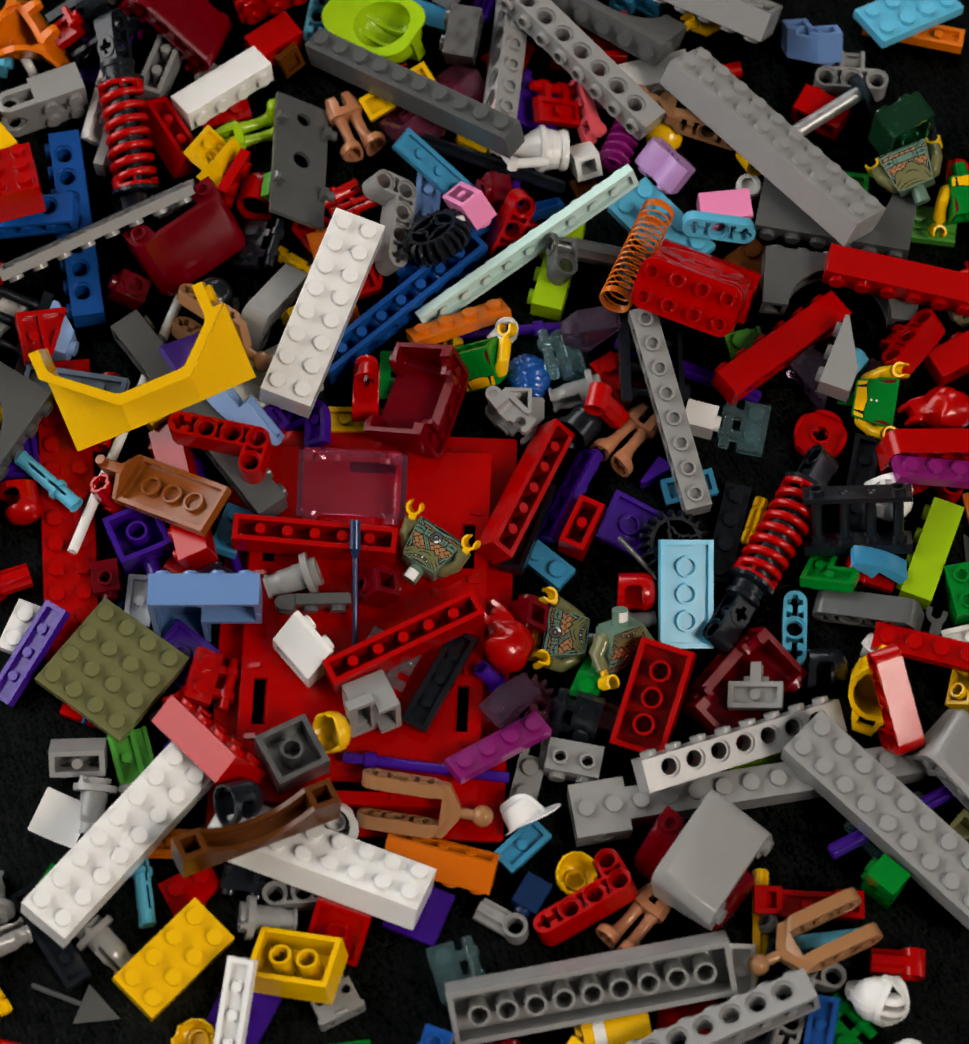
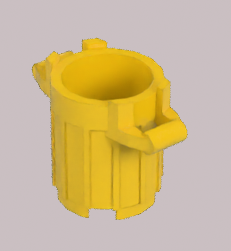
M881 644V646H880L878 649H881V648H884V647H887V646ZM867 655L858 659V662L851 670L848 698L852 707V730L872 737L878 728L883 726L884 721L870 673ZM859 716L866 720L875 721L873 726L858 721Z

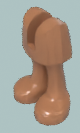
M349 91L340 94L343 103L342 107L339 106L334 96L326 99L325 108L330 124L339 129L344 141L340 154L345 161L357 162L364 156V151L359 141L355 140L348 124L350 122L357 131L368 156L376 154L384 147L386 143L384 134L379 131L370 132L361 116L363 108Z
M641 402L627 411L629 413L628 421L621 428H618L612 435L606 438L594 440L590 445V449H598L604 455L601 461H607L614 453L618 444L630 432H633L634 435L611 458L612 469L622 477H628L633 471L632 456L635 450L645 440L653 439L659 431L654 413L644 424L641 422L651 408L645 402Z
M651 882L637 890L636 898L618 922L612 926L602 923L596 928L598 937L609 948H615L623 934L641 914L644 917L632 934L618 946L617 950L639 946L655 923L661 924L671 909L670 905L660 899L655 904L650 901L654 897Z

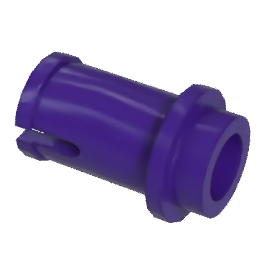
M481 661L476 665L474 674L486 684L489 692L499 694L506 688L505 676L500 673L498 674L487 661Z

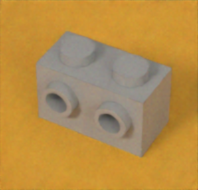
M550 737L543 776H547L549 780L554 782L568 780L575 782V784L599 780L604 747Z
M107 738L51 739L48 750L50 778L80 777V775L90 777L106 776L108 766Z

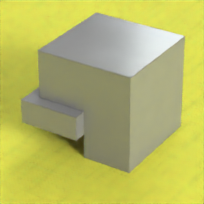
M383 669L341 685L343 707L351 727V738L374 730L377 726L381 734L402 726L400 703Z

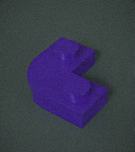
M316 400L309 419L285 410V416L291 424L285 430L297 431L304 428V447H322L331 443V413L329 407L324 402Z

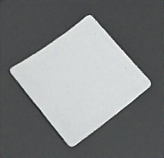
M47 787L28 826V830L72 848L80 836L78 832L81 828L80 814L82 802Z

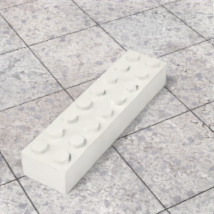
M336 207L260 387V401L309 419L383 240L384 225Z
M171 741L21 902V913L64 949L213 787L214 781Z
M263 805L262 810L257 816L273 808ZM216 813L208 828L223 827ZM234 814L227 816V819L231 821ZM242 816V819H241L240 822H243V821H246V820H249V819L244 818V817ZM322 826L314 827L227 861L412 931L432 892L437 870Z

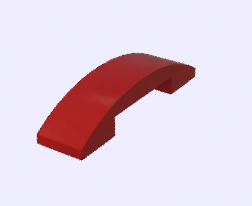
M754 885L753 914L762 916L769 913L776 915L779 919H787L790 915L843 890L837 889L835 892L782 889V886ZM856 890L862 899L859 906L830 921L864 920V891Z

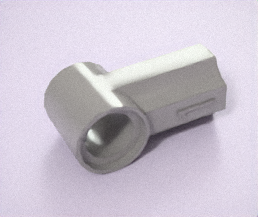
M487 898L480 902L473 917L474 921L505 937L506 941L510 944L520 945L527 940L529 936L528 922L522 914L513 913ZM514 924H519L523 927V930L518 934L508 931L510 926Z

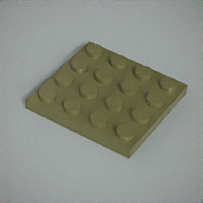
M104 597L34 679L41 687L121 744L190 663V658Z

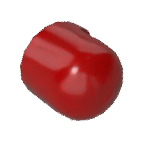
M252 173L242 183L236 206L246 219L268 221L271 219V212L265 214L253 213L246 210L244 206V199L251 197L263 201L269 207V201L261 197L264 173Z
M14 479L0 483V500L5 501L9 505L4 514L10 523L22 526L31 524L40 518L43 505L37 483L34 480ZM9 488H16L19 494L7 495L4 492Z
M644 572L618 573L617 606H625L628 610L638 609L642 611H648L655 606L658 598V587L656 580L651 574Z

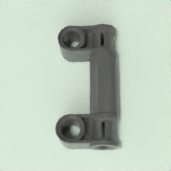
M550 233L545 246L547 278L556 286L564 285L578 270V261L613 268L623 247L576 237L568 239L558 237L556 233ZM627 252V255L630 257L637 258L642 262L646 260L636 257L631 252ZM641 252L647 258L650 257L649 254ZM624 258L625 262L632 263L640 268L641 265L633 263L628 258ZM621 264L624 269H629L638 274V271L632 270L625 264ZM618 270L621 275H626L634 281L636 280V277L626 274L623 270ZM618 276V281H623L633 287L634 283L627 282ZM618 284L619 287L625 289L628 293H631L632 289L624 288Z

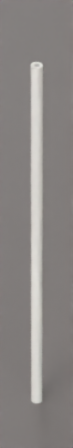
M178 293L172 301L159 332L166 341L171 333L173 319L178 316L182 307L177 301ZM141 375L137 386L148 382L143 375ZM129 432L114 438L106 458L117 461ZM92 493L67 549L71 554H78L99 504V500Z

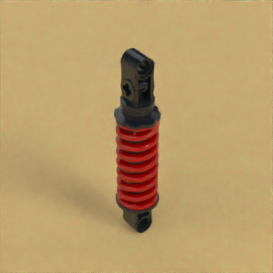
M115 8L94 19L97 49L100 57L99 68L103 74V77L96 81L95 85L98 88L99 97H101L99 100L100 106L104 109L102 112V119L106 122L104 132L108 135L106 146L110 149L108 159L112 162L110 172L114 175L112 179V197L121 200L122 209H126L159 193L161 186L158 183V176L146 179V177L155 175L157 169L155 166H144V164L154 161L155 156L150 152H142V150H147L153 146L151 140L144 139V136L150 134V127L142 126V123L148 121L149 117L147 113L140 112V110L144 109L147 104L145 100L138 99V96L143 95L145 92L144 76L134 72L136 64L132 56L127 15L122 9ZM150 214L143 217L144 222L139 224L147 225L151 230H155L158 216L153 217ZM128 225L124 226L126 231L131 229Z
M820 444L814 445L806 452L796 472L788 471L784 474L783 481L775 493V499L771 500L768 510L762 515V522L756 525L755 533L749 537L748 545L741 551V557L735 561L732 568L727 572V576L732 583L726 587L724 597L702 631L703 638L722 654L730 652L736 646L738 638L750 621L753 612L758 610L760 600H769L774 596L775 588L778 585L777 582L782 579L780 570L784 571L789 567L787 559H792L796 555L793 547L801 546V536H805L809 532L807 524H811V505H803L802 487H809L815 484L827 486L839 467V462Z

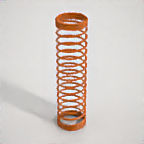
M656 198L648 199L644 202L632 226V230L629 232L623 248L614 263L612 271L599 294L602 305L608 310L616 313H625L630 310L633 304L631 293H628L619 286L613 285V282H617L627 289L633 288L623 281H618L615 277L620 276L627 282L635 283L632 278L621 275L618 270H623L626 274L637 277L635 272L624 269L621 264H625L632 270L639 271L638 266L625 262L624 258H628L638 265H641L642 261L628 256L627 252H631L641 259H647V257L642 253L632 251L630 247L634 246L640 252L652 256L655 252L654 248L661 245L664 235L674 218V211L667 202ZM649 205L660 206L668 211L670 219L658 210L645 209V207ZM647 211L660 213L666 220L662 221L658 217L649 215ZM641 223H645L652 229L660 230L662 233L658 234L657 232L648 227H643ZM642 228L648 234L640 233L638 229ZM639 234L642 238L651 242H655L656 245L652 246L649 242L643 239H637L635 235ZM650 235L658 236L659 239H658V240H655V239H654L652 236H650ZM636 240L641 245L652 248L653 251L650 252L640 245H635L632 241ZM608 291L618 300L628 301L629 305L623 306L614 303L607 297L605 292ZM611 291L623 295L626 299L617 297Z

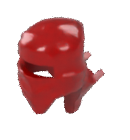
M939 386L931 389L924 396H917L906 403L899 404L896 411L897 413L908 414V418L904 423L908 427L919 424L922 427L932 429H962L969 425V396L957 391L955 388Z
M489 598V603L494 605L490 613H485L487 638L483 645L487 659L501 673L518 672L525 666L530 657L535 639L526 626L514 620V616L509 611L508 605L505 602L499 604L494 599Z

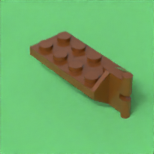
M102 454L95 458V462L105 474L110 475L114 480L112 499L116 504L204 537L232 493L228 486L140 454L123 463L108 459Z

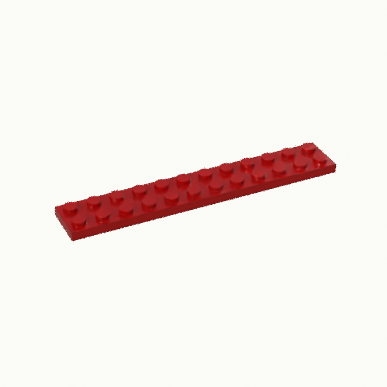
M89 359L53 361L57 368L91 372ZM54 396L52 412L48 417H43L38 424L40 464L58 480H64L67 483V487L78 497L82 498L83 503L77 511L72 513L57 499L53 500L48 495L49 492L40 485L43 505L41 523L44 602L47 599L71 614L46 654L47 663L99 604V599H97L93 592L90 562L98 561L96 511L78 554H71L67 551L92 493L90 491V482L95 477L94 451L89 447L77 451Z

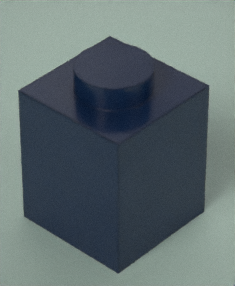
M528 871L511 899V907L514 908L513 912L522 914L526 920L529 917L534 920L550 897L553 885Z

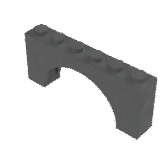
M551 0L576 24L653 67L680 47L688 27L667 14L657 18L636 17L614 10L597 0Z
M764 177L755 221L756 236L763 240H782L791 245L806 244L815 249L830 248L831 243L842 245ZM893 193L888 205L885 207V212L874 230L846 245V247L905 260L908 259L917 206L911 194L901 197L899 193Z
M766 245L761 264L762 277L760 280L758 313L784 316L789 299L796 291L810 283L822 281L828 251L814 252L807 248L791 249L785 248L782 245ZM868 293L881 307L885 316L886 329L892 330L895 324L907 325L914 315L918 313V305L908 304L904 300L895 298L885 299L880 295Z
M0 361V406L2 407L3 414L0 431V481H2L9 470V464L13 459H18L22 454L24 443L28 438H33L39 429L38 424L42 418L48 417L52 412L54 399L52 392Z

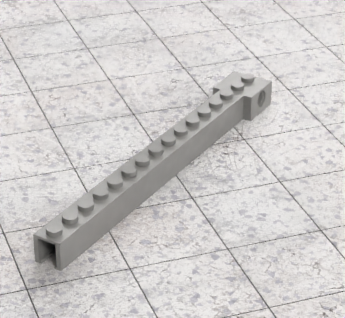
M882 746L865 749L903 784L938 779L937 776H929L926 772L928 768L922 763L914 766L906 757L909 752L897 756L886 751ZM785 762L716 772L652 793L639 792L638 785L625 787L623 776L570 784L567 787V799L576 847L631 839L632 827L654 824L668 805L683 819L691 818L711 790L723 795L740 810L820 798L822 796Z

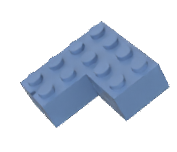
M160 570L156 571L155 574H148L147 608L154 633L162 638L178 618L206 641L211 642V624L262 623L263 591L260 573H255L251 570H241L238 573H227L223 570L199 573L198 571L187 570L183 573L172 574L170 571Z

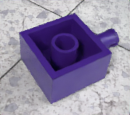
M129 508L102 519L108 538L126 577L141 570H145L147 577L148 574H155L156 571L162 570L160 562L168 560L173 556L174 547L163 521Z

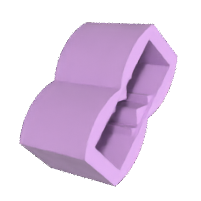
M652 137L635 159L636 164L639 166V172L648 178L652 177L657 183L656 187L664 194H677L695 171V168L661 137Z

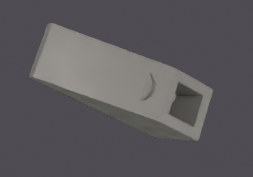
M848 314L845 315L843 323L837 322L832 335L836 337L834 345L828 344L824 355L827 363L825 367H819L814 380L819 382L816 392L843 402H847L858 372L851 320Z

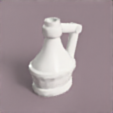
M541 124L524 136L525 142L510 159L489 149L490 153L500 156L504 160L509 171H517L520 168H534L541 173L554 169L566 171L570 159V137L565 129L554 130Z

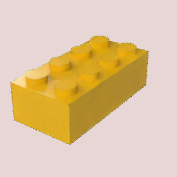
M194 898L112 977V982L152 1022L234 942L235 937Z

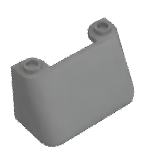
M947 709L924 735V747L910 751L906 757L914 766L922 763L928 768L926 771L928 775L937 776L969 811V713L963 709Z
M711 790L655 869L651 878L653 895L711 931L715 924L720 925L726 917L727 910L724 909L726 905L725 900L753 859H758L761 855L766 857L774 844L772 834L723 795Z

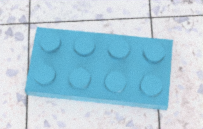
M876 0L855 9L853 18L883 49L961 15L964 6L958 0Z
M646 176L639 181V185L608 206V212L630 232L646 200L653 198L663 200L674 211V218L663 239L666 238L707 254L715 250L716 244L712 240L690 237L684 234L681 222L684 213ZM649 205L645 207V209L658 210L670 219L668 211L660 206ZM647 211L649 215L658 217L662 221L666 220L660 213ZM641 223V225H642L643 227H648V228L652 229L651 227L647 226L645 223ZM642 228L638 229L640 233L648 234ZM652 229L658 234L662 233L660 230ZM639 234L635 235L637 239H643L649 242L652 246L656 245L655 242L648 241L642 238ZM650 235V236H652L655 240H658V239H659L658 236ZM643 246V247L646 248L648 251H650V252L653 251L652 248Z
M658 540V642L681 649L714 648L702 636L704 627L714 614V540Z

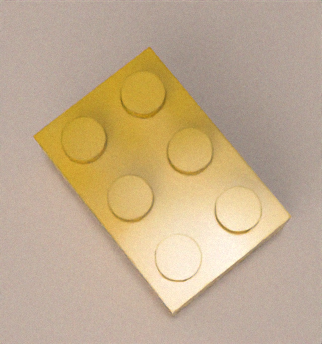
M262 926L250 958L258 960L253 992L333 1005L348 959L343 939Z

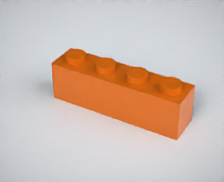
M394 833L388 834L384 849L437 869L434 881L441 882L442 885L449 888L460 887L468 889L469 892L475 895L490 894L500 858L498 853L440 838H420Z

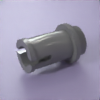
M655 610L636 613L628 611L629 616L641 621L645 627H657Z
M769 913L762 915L758 921L760 932L765 935L768 934L772 939H776L777 924L780 923L778 917Z

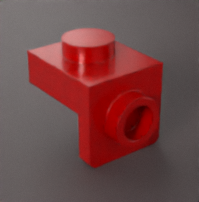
M66 5L61 7L64 16L54 23L60 30V35L54 41L61 50H64L86 34L82 25L84 19L76 9L72 11Z

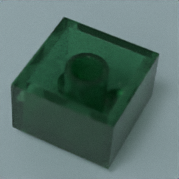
M919 91L911 95L905 94L896 103L890 106H882L875 112L868 140L878 154L883 156L929 137L935 113Z

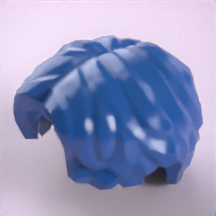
M521 354L510 360L505 382L508 387L532 388V397L544 398L548 388H550L552 373L543 359L533 354Z

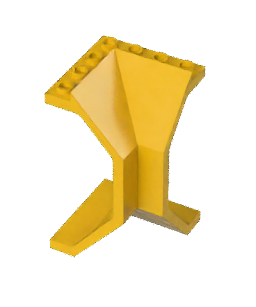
M202 281L192 285L205 320L185 365L178 370L123 393H113L59 377L47 348L28 354L39 380L48 382L77 451L129 432L256 377L225 303L216 306L214 304V301L218 300L212 285H206Z

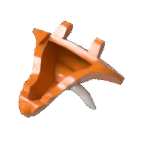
M7 0L5 6L0 11V59L13 58L21 61L29 77L38 75L31 59H42L55 68L71 63L67 51L57 47L54 41L60 35V30L54 24L49 25L39 13L43 8L41 0H31L29 2L27 0Z

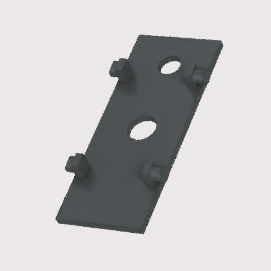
M278 91L275 94L269 212L322 231L324 229L325 200L333 202L335 194L326 187L328 140L333 142L337 140V132L328 126L329 119L326 110ZM297 116L305 118L308 126L301 125L297 120ZM295 154L301 155L307 162V168L298 166L293 156Z

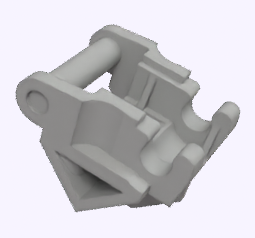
M489 386L485 391V397L488 400V405L485 407L486 417L495 427L502 430L506 436L514 437L517 432H521L525 436L520 439V445L522 447L527 446L537 426L544 420V398L532 397V388L505 387L501 390L497 386Z

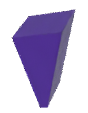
M658 456L640 481L639 488L644 489L671 475L668 461Z

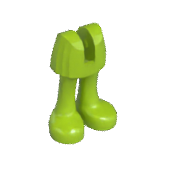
M275 98L268 100L267 110L263 115L242 122L233 120L218 127L215 131L226 142L233 136L238 141L240 147L245 150L246 147L273 141ZM272 126V128L259 133L244 135L258 129Z

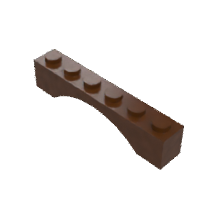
M328 778L302 788L279 806L252 819L224 827L196 828L172 837L171 855L182 878L338 819L340 817L341 799Z

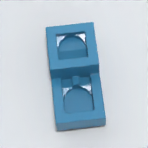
M609 0L610 7L618 11H627L628 15H632L635 10L650 18H657L662 14L663 4L654 0Z
M854 545L851 548V567L873 579L878 573H881L900 585L907 579V561L905 559L873 547Z

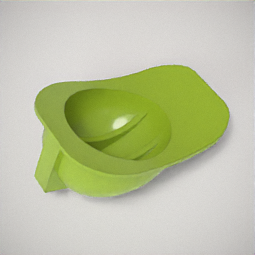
M329 0L323 8L321 18L328 32L398 64L406 61L408 58L420 62L426 53L421 41L422 27L425 23L426 15L422 6L413 0Z

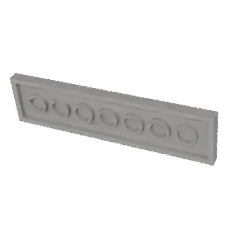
M188 181L178 184L1 265L0 277L2 281L8 279L10 283L23 278V272L29 269H33L36 272L47 267V261L53 258H57L58 261L71 256V250L75 248L87 249L96 244L95 239L105 236L108 239L119 234V228L128 225L132 228L143 223V217L150 214L153 217L164 214L168 211L167 206L174 203L177 206H181L192 200L191 196L195 194V191Z

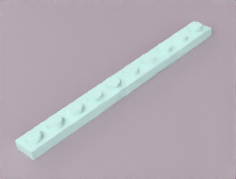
M629 164L616 170L604 181L593 186L591 190L578 199L573 200L561 211L550 216L548 220L538 227L530 230L525 236L510 244L495 257L490 258L482 266L467 274L452 287L447 288L429 303L424 304L415 312L420 323H427L443 315L458 312L544 252L550 233H556L558 237L564 238L636 188L639 182L634 170Z

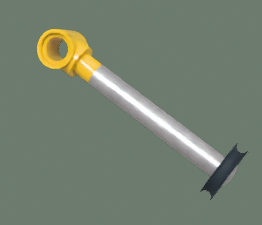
M856 73L855 78L849 77L852 86L851 90L792 126L805 136L860 101L868 110L869 105L873 104L876 106V102L865 81ZM736 152V159L750 176L761 175L755 167Z

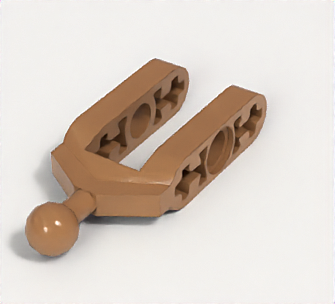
M638 84L666 111L662 119L665 124L672 126L677 133L735 151L715 132L705 131L703 126L707 125L669 91L659 96L650 93L646 86ZM682 119L687 120L686 124L681 123Z
M185 283L180 285L177 301L205 320L192 288L194 284ZM219 299L214 301L215 306L224 303ZM225 304L248 358L253 361V366L256 370L267 372L273 357L268 352H257L252 348L246 321L241 319L238 311ZM178 316L173 319L171 334L176 339H181L199 333L203 326L189 317Z
M366 768L363 770L361 785L365 788L416 797L442 799L439 820L376 808H359L356 820L361 828L420 838L435 837L442 839L459 821V818L473 820L474 824L479 827H486L493 821V812L488 806L480 805L475 809L461 807L451 782H445L434 777L377 768Z
M851 887L808 906L778 923L775 951L765 956L759 953L753 954L747 961V968L752 975L763 976L768 971L770 965L780 961L793 970L804 968L807 974L818 972L875 945L882 939L883 934L876 923H869L803 956L793 937L820 926L859 906L862 899L856 889Z

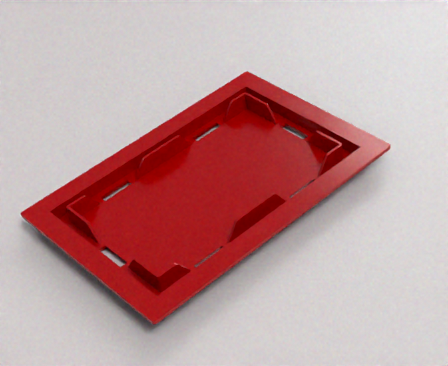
M281 431L285 436L279 445H272L273 451L268 468L273 474V481L276 484L281 483L288 492L289 496L286 499L289 508L276 517L350 523V520H361L363 525L398 528L395 565L358 561V578L377 565L398 571L399 581L402 586L399 599L394 603L390 602L382 609L360 604L358 599V643L470 590H473L486 614L490 613L494 605L489 603V598L494 599L499 604L505 602L508 605V602H512L513 574L497 570L496 564L493 565L476 550L474 551V569L462 568L460 572L445 578H438L434 582L421 576L415 586L407 583L402 578L408 566L402 562V553L399 550V534L405 515L409 514L406 511V504L409 500L414 499L412 503L413 510L418 511L419 505L422 502L425 505L423 512L416 516L418 519L420 516L426 518L460 541L464 536L465 526L475 527V541L479 540L517 467V440L449 437L442 457L437 459L420 456L371 440L364 433L331 432L330 444L322 447H304V431ZM260 441L256 446H260L264 442ZM350 463L397 465V473H350ZM230 486L232 493L229 496V503L248 509ZM238 550L237 553L244 570L260 573L263 591L262 623L220 624L218 650L220 654L224 655L221 665L229 667L231 658L239 659L241 661L239 668L241 674L239 681L235 682L233 690L235 696L233 703L229 704L228 712L218 711L219 701L215 700L213 722L217 720L228 729L226 734L229 737L231 735L236 737L245 745L243 750L246 753L250 751L258 757L254 750L255 736L304 713L312 726L317 714L337 711L346 717V711L343 707L342 692L337 695L335 694L326 675L308 688L273 648V638L292 615H282L275 611L274 599L278 596H274L271 600L269 599L262 578H264L263 575L267 574L268 576L278 570L299 563L298 556L274 554V561H263V553ZM225 556L224 571L234 573L228 557ZM316 558L325 582L319 586V593L349 592L351 594V609H346L345 613L338 614L330 613L329 610H318L316 614H304L302 610H299V612L303 616L308 615L314 621L317 627L315 630L321 637L326 635L334 645V654H337L352 646V561ZM307 588V589H304V590H301V591L298 590V591H295V592H292V593H289V594L310 593V591H309V589ZM486 623L468 632V634L478 638V644L426 735L403 723L402 726L381 734L377 726L374 730L351 738L345 750L337 753H327L330 759L329 773L280 796L266 773L258 783L263 793V805L275 808L294 796L302 788L328 778L331 782H361L363 770L366 768H364V765L342 763L343 752L366 754L367 751L375 752L377 756L444 764L446 758L508 726L509 673H501L490 664L498 674H503L506 678V688L499 694L489 692L486 684L474 674V668L481 661L489 663L483 645L487 638ZM444 644L384 672L400 703L401 718ZM218 676L216 688L223 689L224 678ZM255 680H266L263 724H252ZM458 687L469 688L467 732H456ZM506 761L489 770L506 772ZM260 762L259 765L265 770L263 764ZM376 767L377 769L434 777L445 782H451L461 807L475 809L480 805H485L492 810L494 818L490 825L479 827L474 824L473 820L459 818V821L442 839L459 842H503L504 820L499 807L505 802V783L470 779L459 785L453 776ZM215 782L208 791L206 828H208L215 815L213 793L218 786ZM336 790L341 802L347 804L352 809L355 818L357 810L364 807L426 816L438 820L440 817L442 799H430L385 791ZM359 827L357 838L387 839L389 833Z

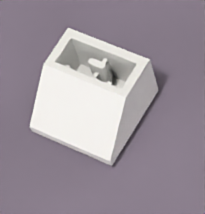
M297 610L273 638V648L309 688L326 675L322 660L334 655V645L326 635L321 637L315 630L317 628L316 624L308 615L303 616Z

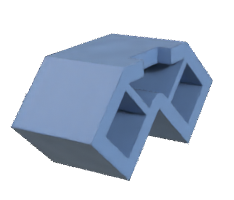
M807 18L782 20L781 49L791 59L831 66L834 65V62H842L843 32L838 25L812 26Z

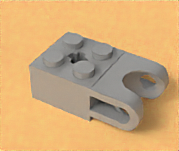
M75 62L26 78V84L0 93V114L3 116L2 124L13 137H20L46 127H55L61 124V122L72 118H81L89 109L85 85ZM7 101H14L17 104L9 108L4 106ZM21 119L19 126H9L12 121Z

